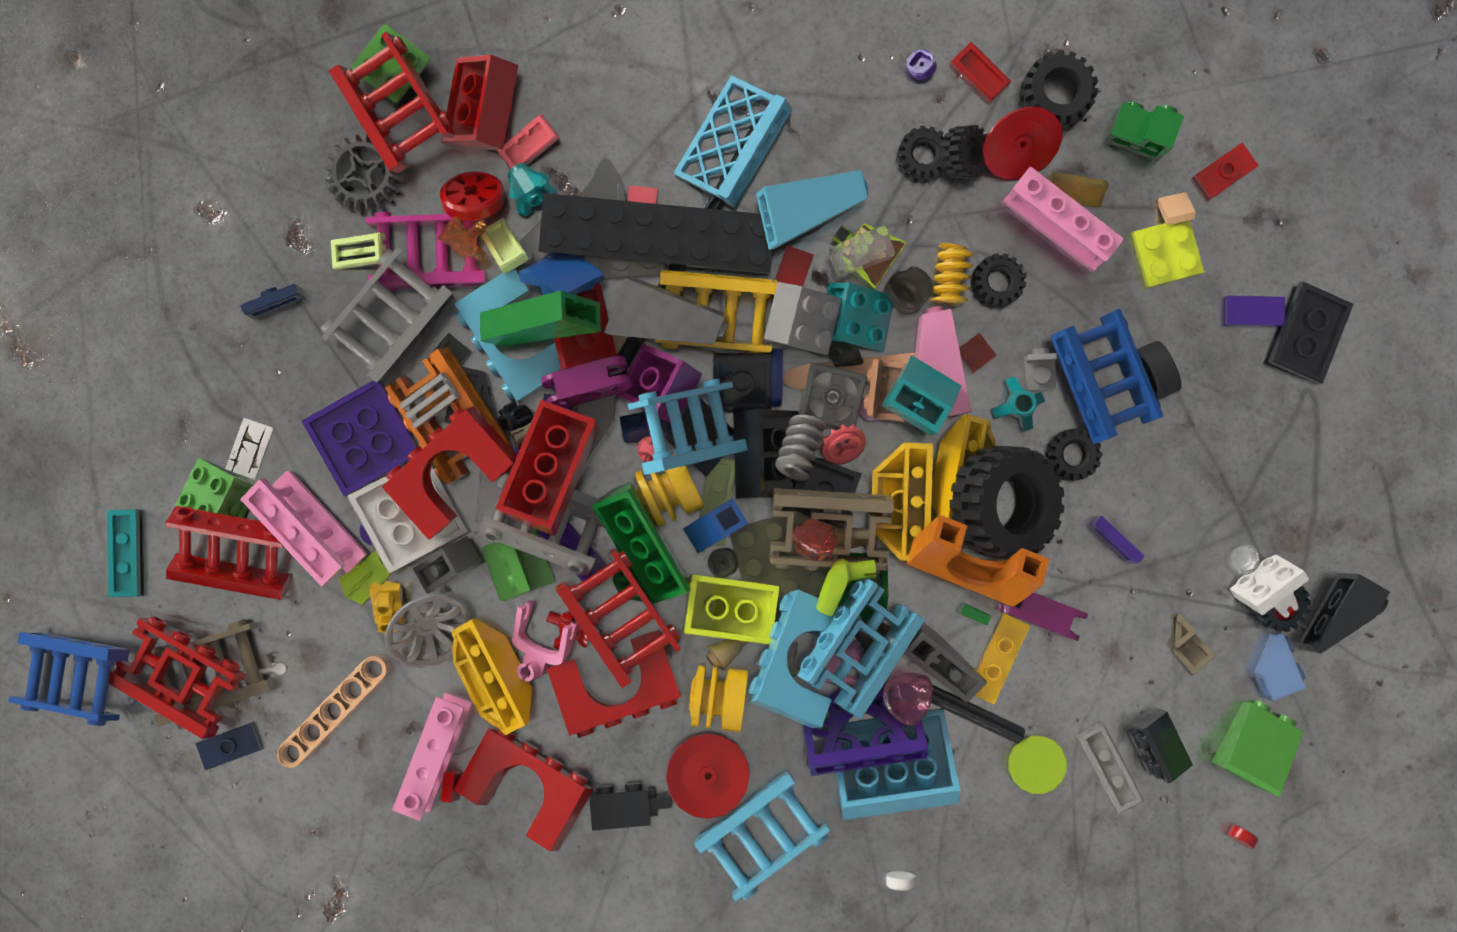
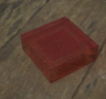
M980 333L959 348L961 359L972 373L997 356Z

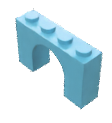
M513 269L505 275L501 273L454 303L459 310L454 314L463 328L466 326L470 327L474 334L470 339L479 352L482 350L486 352L489 357L486 364L493 375L500 374L505 384L501 387L511 401L515 398L518 403H522L544 389L541 384L543 376L560 371L561 367L555 343L533 357L513 359L502 354L497 345L481 341L480 312L517 303L531 295L526 284L521 282L517 270Z
M795 590L786 594L781 601L779 610L782 613L779 621H776L771 628L769 637L772 640L769 648L765 649L761 655L759 665L762 667L758 677H755L750 685L749 693L751 697L749 702L810 728H822L832 699L810 691L795 682L788 670L787 653L790 645L799 635L811 633L820 636L833 621V616L825 615L817 610V597L801 590Z

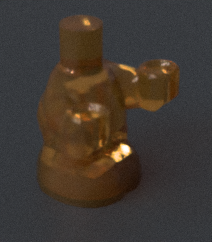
M455 216L443 228L438 236V240L449 245L461 257L470 258L472 256L481 262L487 253L477 246V238L485 233V229L488 226L478 220L472 228L467 230L462 226L461 220Z

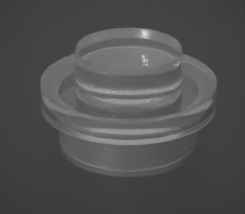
M1248 545L1236 548L1231 555V563L1234 570L1244 575L1253 573L1260 564L1259 552Z

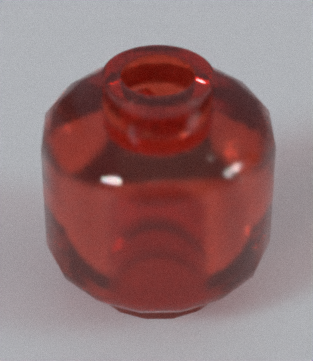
M812 518L807 519L803 526L797 524L792 535V541L796 542V552L815 561H823L825 557L830 558L838 536L834 535V528L831 525Z

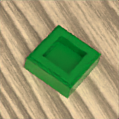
M966 603L961 604L957 611L958 614L986 626L991 619L990 614Z

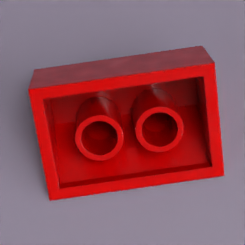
M492 54L457 58L446 112L454 124L451 129L455 136L448 138L442 135L441 142L481 150H503L519 65Z

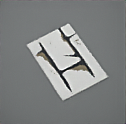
M243 418L225 469L255 480L273 428Z

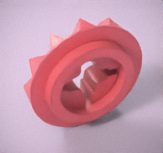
M842 424L839 430L831 429V435L823 437L824 444L820 448L826 461L837 465L845 464L854 460L862 453L866 445V437L863 431L854 424L848 428Z

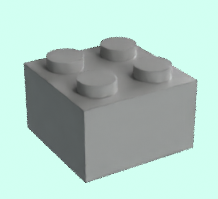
M778 282L764 339L828 355L842 299L802 286Z

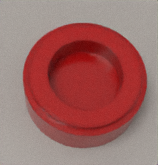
M1232 825L1227 833V836L1234 841L1253 850L1259 841L1254 834L1237 825Z

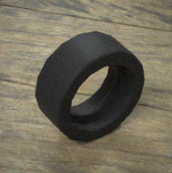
M1154 341L1137 349L1157 399L1161 400L1181 390L1182 384L1179 371L1171 354L1162 342Z

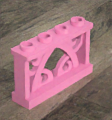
M1032 167L1028 168L1002 201L1007 207L1091 272H1094L1099 265L1106 262L1123 241V237Z

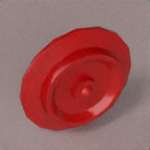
M1024 107L1008 113L996 122L986 136L983 146L984 163L992 174L1003 179H1020L1030 167L1039 172L1049 165L1059 151L1063 139L1061 123L1054 113L1042 107Z
M706 733L690 737L676 748L668 761L666 782L669 795L680 809L693 817L711 819L723 816L738 806L747 792L750 773L747 759L735 743L724 736Z

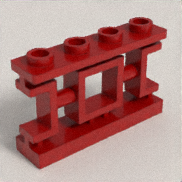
M156 616L138 618L136 622L138 628H134L132 634L142 639L143 643L132 663L129 661L116 662V669L110 671L109 684L199 738L215 737L220 727L217 723L222 720L223 716L211 710L223 687L229 691H237L240 686V680H244L247 674L239 670L241 666L238 663L226 658L222 660L215 656L216 651L203 644L198 646L191 642V636L179 630H170L166 627L167 623ZM159 638L174 646L166 647L161 658L151 653ZM173 659L193 669L181 692L162 681ZM145 664L154 668L147 683L133 676L139 675ZM208 666L222 674L215 676L210 687L200 682ZM194 692L203 697L196 712L182 705L189 703Z

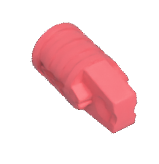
M651 437L643 438L637 446L638 456L644 462L653 461L652 454H655Z

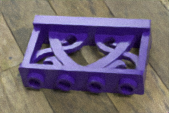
M899 681L893 683L890 687L880 689L865 713L874 717L885 726L879 728L874 733L869 747H862L859 740L853 735L841 732L853 715L845 710L839 714L838 710H842V708L834 703V700L840 691L835 692L833 695L825 696L832 699L827 711L830 717L823 722L824 726L831 727L829 731L803 725L811 776L927 759L928 746L915 683L908 684L906 681ZM903 700L908 704L909 712L904 718L896 721L894 717L900 713V707L892 709L889 704ZM912 720L916 740H909L902 726ZM890 731L892 734L886 735L885 738H889L891 743L882 745L879 742V738ZM812 735L826 738L823 754L815 755ZM842 739L849 741L852 744V748L849 750H842L841 746L844 744V742H837V740Z

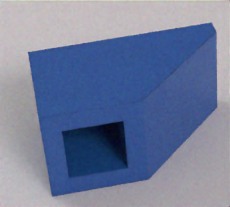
M731 498L684 527L683 530L697 553H700L745 526L748 522L734 499Z

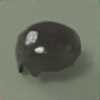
M911 266L904 271H896L886 285L887 297L893 306L907 312H913L922 308L934 291L933 280L928 273L916 266Z

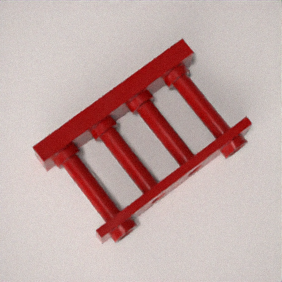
M384 32L381 36L387 44L386 48L354 70L336 65L329 70V73L388 170L399 174L408 168L403 160L406 158V153L439 131L443 136L448 138L454 137L455 134L451 129L454 124L444 110L440 111L406 55L408 48L399 36L395 37L388 32ZM395 57L403 71L370 94H363L358 86L361 83L360 80ZM410 82L418 96L385 119H378L373 110L376 108L375 104ZM425 106L433 121L400 144L393 143L388 135L391 133L390 129Z
M186 506L174 507L165 522V527L179 529V553L174 555L168 565L166 579L271 599H282L290 583V574L278 572V548H283L284 546L261 521L202 511ZM191 532L208 535V559L191 555ZM220 537L237 540V564L220 561ZM249 542L266 545V569L249 566Z
M615 548L609 551L615 559L613 562L577 586L573 584L569 587L566 581H563L555 589L620 687L624 688L632 682L628 674L632 672L631 669L669 643H671L676 652L679 651L681 648L677 641L682 638L672 624L668 627L665 625L629 571V568L633 565L624 551L618 554ZM622 570L631 585L594 610L588 609L585 611L579 602L584 599L582 596ZM638 594L647 609L609 635L607 633L601 635L596 628V625L600 623L598 620ZM652 619H655L663 634L624 659L622 657L618 660L612 651L616 648L615 644Z

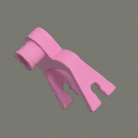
M531 600L527 601L525 606L520 605L517 607L512 637L514 646L525 653L523 663L517 668V674L521 680L525 678L526 682L543 676L547 672L549 664L559 665L568 659L579 628L576 620L571 622L570 625L563 627L559 651L550 650L536 644L525 633L535 604Z

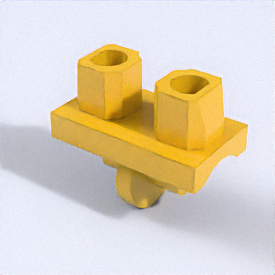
M386 581L382 585L377 583L370 584L369 590L374 619L380 633H386L391 618L404 606L400 583ZM405 614L398 620V623H405Z

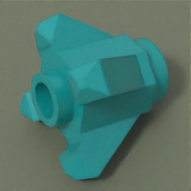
M525 163L515 165L507 174L508 182L510 183L509 198L516 200L518 214L524 217L533 211L532 207L543 202V193L557 194V189L549 184V175L534 171Z
M1015 376L1006 379L1005 382L1010 395L1005 404L992 408L994 418L1009 414L1019 419L1023 432L1033 429L1032 415L1037 405L1045 402L1042 391L1033 394L1023 389Z

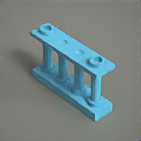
M719 379L702 382L703 388L657 397L656 391L638 395V402L628 404L629 410L644 407L654 447L653 461L642 463L644 475L748 450L746 439L733 441V436H729L719 391L732 388V382L720 384ZM708 394L718 437L715 440L716 446H713L712 441L708 439L699 395ZM687 398L697 439L695 451H692V447L688 446L678 405V400ZM666 402L676 444L674 456H671L670 450H666L656 404Z
M788 770L694 840V846L700 854L705 850L709 853L712 852L738 888L732 891V897L735 901L741 897L743 900H747L758 891L757 885L811 845L814 848L818 847L828 839L827 833L830 832V828L825 822L817 827L792 793L794 789L791 786L795 784V780ZM776 797L779 800L783 799L809 834L795 845L768 810L770 808L768 803ZM753 814L756 818L760 817L785 851L772 862L769 861L745 828L746 823L744 821ZM729 832L732 835L736 834L761 868L758 873L748 880L721 845L723 843L721 838Z

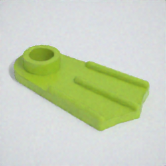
M375 551L338 580L342 586L345 598L364 605L371 598L370 584L377 583L382 585L391 574L388 573L377 551Z

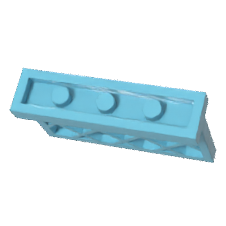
M731 75L673 174L722 199L726 204L735 208L793 109L786 98L778 94L774 96ZM737 86L743 89L746 98L731 103L729 95L733 88ZM761 99L770 102L765 111L754 114L752 102ZM748 105L750 116L735 121L732 109ZM728 111L731 123L716 127L715 119L718 114ZM752 122L754 130L751 135L740 139L737 127ZM733 129L736 141L721 145L718 134ZM714 136L716 148L702 152L700 145L703 139ZM737 147L739 156L736 161L725 164L723 152ZM718 154L721 166L706 170L704 158ZM700 161L702 172L692 176L684 173L689 163ZM723 172L724 181L719 190L710 186L708 177Z

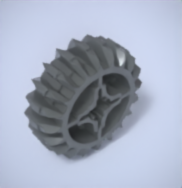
M359 134L354 135V143H351L348 138H344L343 142L346 146L341 148L337 144L334 145V149L338 154L336 156L328 154L327 156L333 164L324 165V169L332 173L324 177L325 182L332 183L327 188L328 192L331 194L336 193L334 200L338 203L344 201L343 206L346 209H350L354 204L355 211L360 213L365 204L366 210L372 212L373 203L379 209H382L384 205L381 200L385 198L388 202H392L393 198L389 195V192H399L400 189L394 185V182H402V176L389 171L382 158L377 161L374 159L363 161L358 153L371 152L379 155L367 134L363 142ZM350 159L351 169L342 178L344 165ZM358 163L367 170L366 178L369 184L360 177L361 168ZM385 168L384 180L377 188L375 184L376 178L383 172L382 169ZM362 185L369 194L356 195L348 192L345 188L349 186L354 188Z

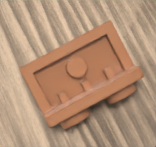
M873 359V365H869L867 371L870 391L869 394L865 395L864 411H867L868 417L876 420L907 422L881 406L906 363Z

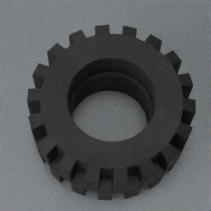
M1058 50L1055 55L1052 52L1046 53L1043 58L1040 57L1031 66L1021 86H1023V89L1020 92V98H1024L1023 108L1042 107L1054 113L1061 123L1062 129H1066L1070 124L1072 126L1077 124L1095 103L1094 98L1098 95V88H1095L1098 83L1097 76L1092 77L1094 72L1092 65L1089 67L1084 65L1087 60L1083 56L1078 60L1075 58V52L1070 51L1068 55H1064V50ZM1050 77H1061L1067 80L1073 88L1074 100L1068 104L1053 102L1044 91V81Z

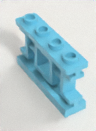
M860 579L853 584L847 600L843 606H840L835 611L833 621L827 630L818 637L816 647L810 656L803 660L800 666L801 670L797 674L799 678L820 690L826 679L838 686L841 691L834 700V703L859 719L863 717L925 621L920 615L910 611L908 607L897 604L892 613L887 611L877 603L885 590L869 579ZM865 605L875 611L867 624L857 619ZM884 619L893 624L885 637L876 632ZM860 629L872 638L873 642L858 663L844 652ZM833 654L842 660L834 674L825 669ZM853 668L861 674L853 687H850L843 681Z

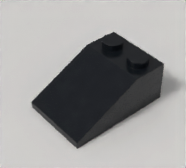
M1340 573L1299 644L1298 649L1317 654L1325 652L1375 619L1377 615L1382 614L1388 605L1387 597L1390 591L1361 574Z

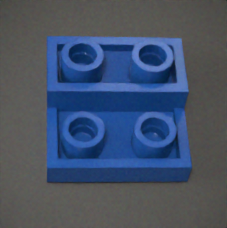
M552 254L519 271L521 282L541 288L542 295L560 290L576 295L593 289L595 284L604 280V274L594 265L580 256Z

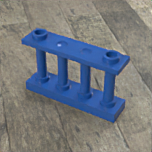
M1121 309L1100 317L1103 325L1078 334L1075 326H1071L1050 336L1093 444L1117 436L1118 433L1115 426L1137 417H1141L1143 424L1164 417L1160 402L1155 396L1128 329V322L1123 316ZM1108 336L1114 352L1088 361L1082 345ZM1119 362L1125 379L1099 388L1093 372ZM1130 390L1136 406L1110 415L1104 399Z
M19 632L18 644L30 646L29 651L32 652L26 695L9 696L10 703L20 704V709L24 711H39V709L85 718L89 725L105 726L106 721L119 720L120 714L105 712L111 666H115V661H128L130 649L46 633ZM52 650L51 655L54 656L48 699L38 697L44 653ZM70 654H73L76 666L70 704L60 702L66 657H70ZM93 658L96 659V664L99 667L93 707L91 709L82 707L88 663L92 662Z

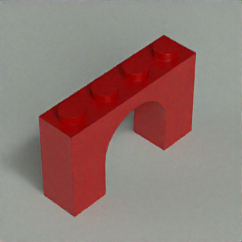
M474 406L466 410L461 407L448 418L451 423L445 429L439 427L428 436L430 443L423 449L421 446L414 449L407 456L409 462L403 468L398 465L386 475L388 481L382 486L385 492L428 540L438 535L458 517L436 492L431 481L432 464L439 453L446 450H454L467 455L492 483L511 469L516 460L517 454Z
M659 629L632 638L630 641L634 652L660 636ZM665 646L638 664L641 671V684L638 692L630 700L616 705L605 704L591 695L585 684L577 658L547 668L569 736L577 734V737L581 738L594 733V727L602 724L605 725L606 729L622 723L621 718L631 714L633 719L650 714L649 708L660 705L661 709L676 705V699L681 697V693Z
M488 728L454 791L476 805H488L499 783L508 771L521 765L529 767L542 781L544 801L526 837L548 851H559L594 788L586 784L588 779L574 771L569 774L563 770L562 767L564 765L560 761L550 756L547 759L538 754L539 749L525 741L523 744L514 739L516 735L513 732L504 735L500 732V729Z

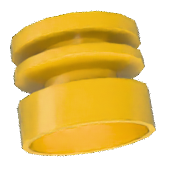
M686 465L665 470V473L661 475L658 472L651 473L652 479L648 481L641 469L634 472L637 479L639 496L659 528L666 525L662 512L666 510L673 522L677 520L674 508L677 505H680L687 515L704 508V504Z
M698 665V670L692 680L689 700L691 726L698 727L700 714L707 715L706 728H711L714 716H720L722 730L741 732L748 670L729 668L725 681H720L718 667L713 666L712 678L705 679L706 665Z

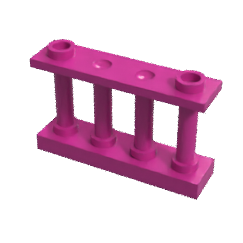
M375 212L374 217H366V224L371 228H377V233L385 234L386 240H383V245H386V250L390 249L389 227L406 226L407 267L431 288L434 286L440 288L443 285L446 288L482 286L488 282V274L477 266L476 224L486 223V218L464 221L452 218L447 214L391 216L390 212ZM464 224L465 267H463V271L451 272V268L448 267L447 225ZM435 225L436 268H434V272L422 273V269H419L418 226ZM389 267L377 280L388 290L414 289L399 275L393 274V270H390ZM368 275V281L373 275Z

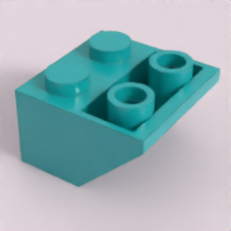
M911 355L881 406L932 436L939 432L952 410L962 385Z

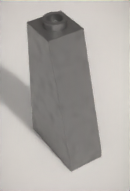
M627 275L604 333L617 336L714 344L716 338H723L728 323L723 321L725 317L723 312Z

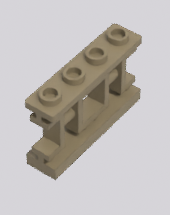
M774 488L773 516L787 517L785 542L770 541V563L775 564V567L781 569H790L793 565H801L807 570L818 571L822 570V567H832L835 561L844 558L848 563L874 560L876 574H879L880 570H888V549L874 546L876 522L891 523V513H893L894 504L891 495ZM788 507L816 508L811 509L810 525L793 524L794 508ZM852 511L869 512L868 528H852ZM817 519L844 520L843 545L816 544ZM792 536L809 537V553L791 552ZM851 539L867 540L866 553L868 557L848 556L851 551Z

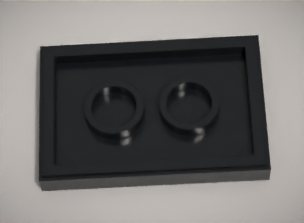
M1299 282L1268 362L1316 384H1323L1354 304L1306 282Z

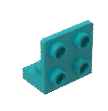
M849 282L829 283L827 294L842 299L831 342H846L883 352L885 350L894 296Z

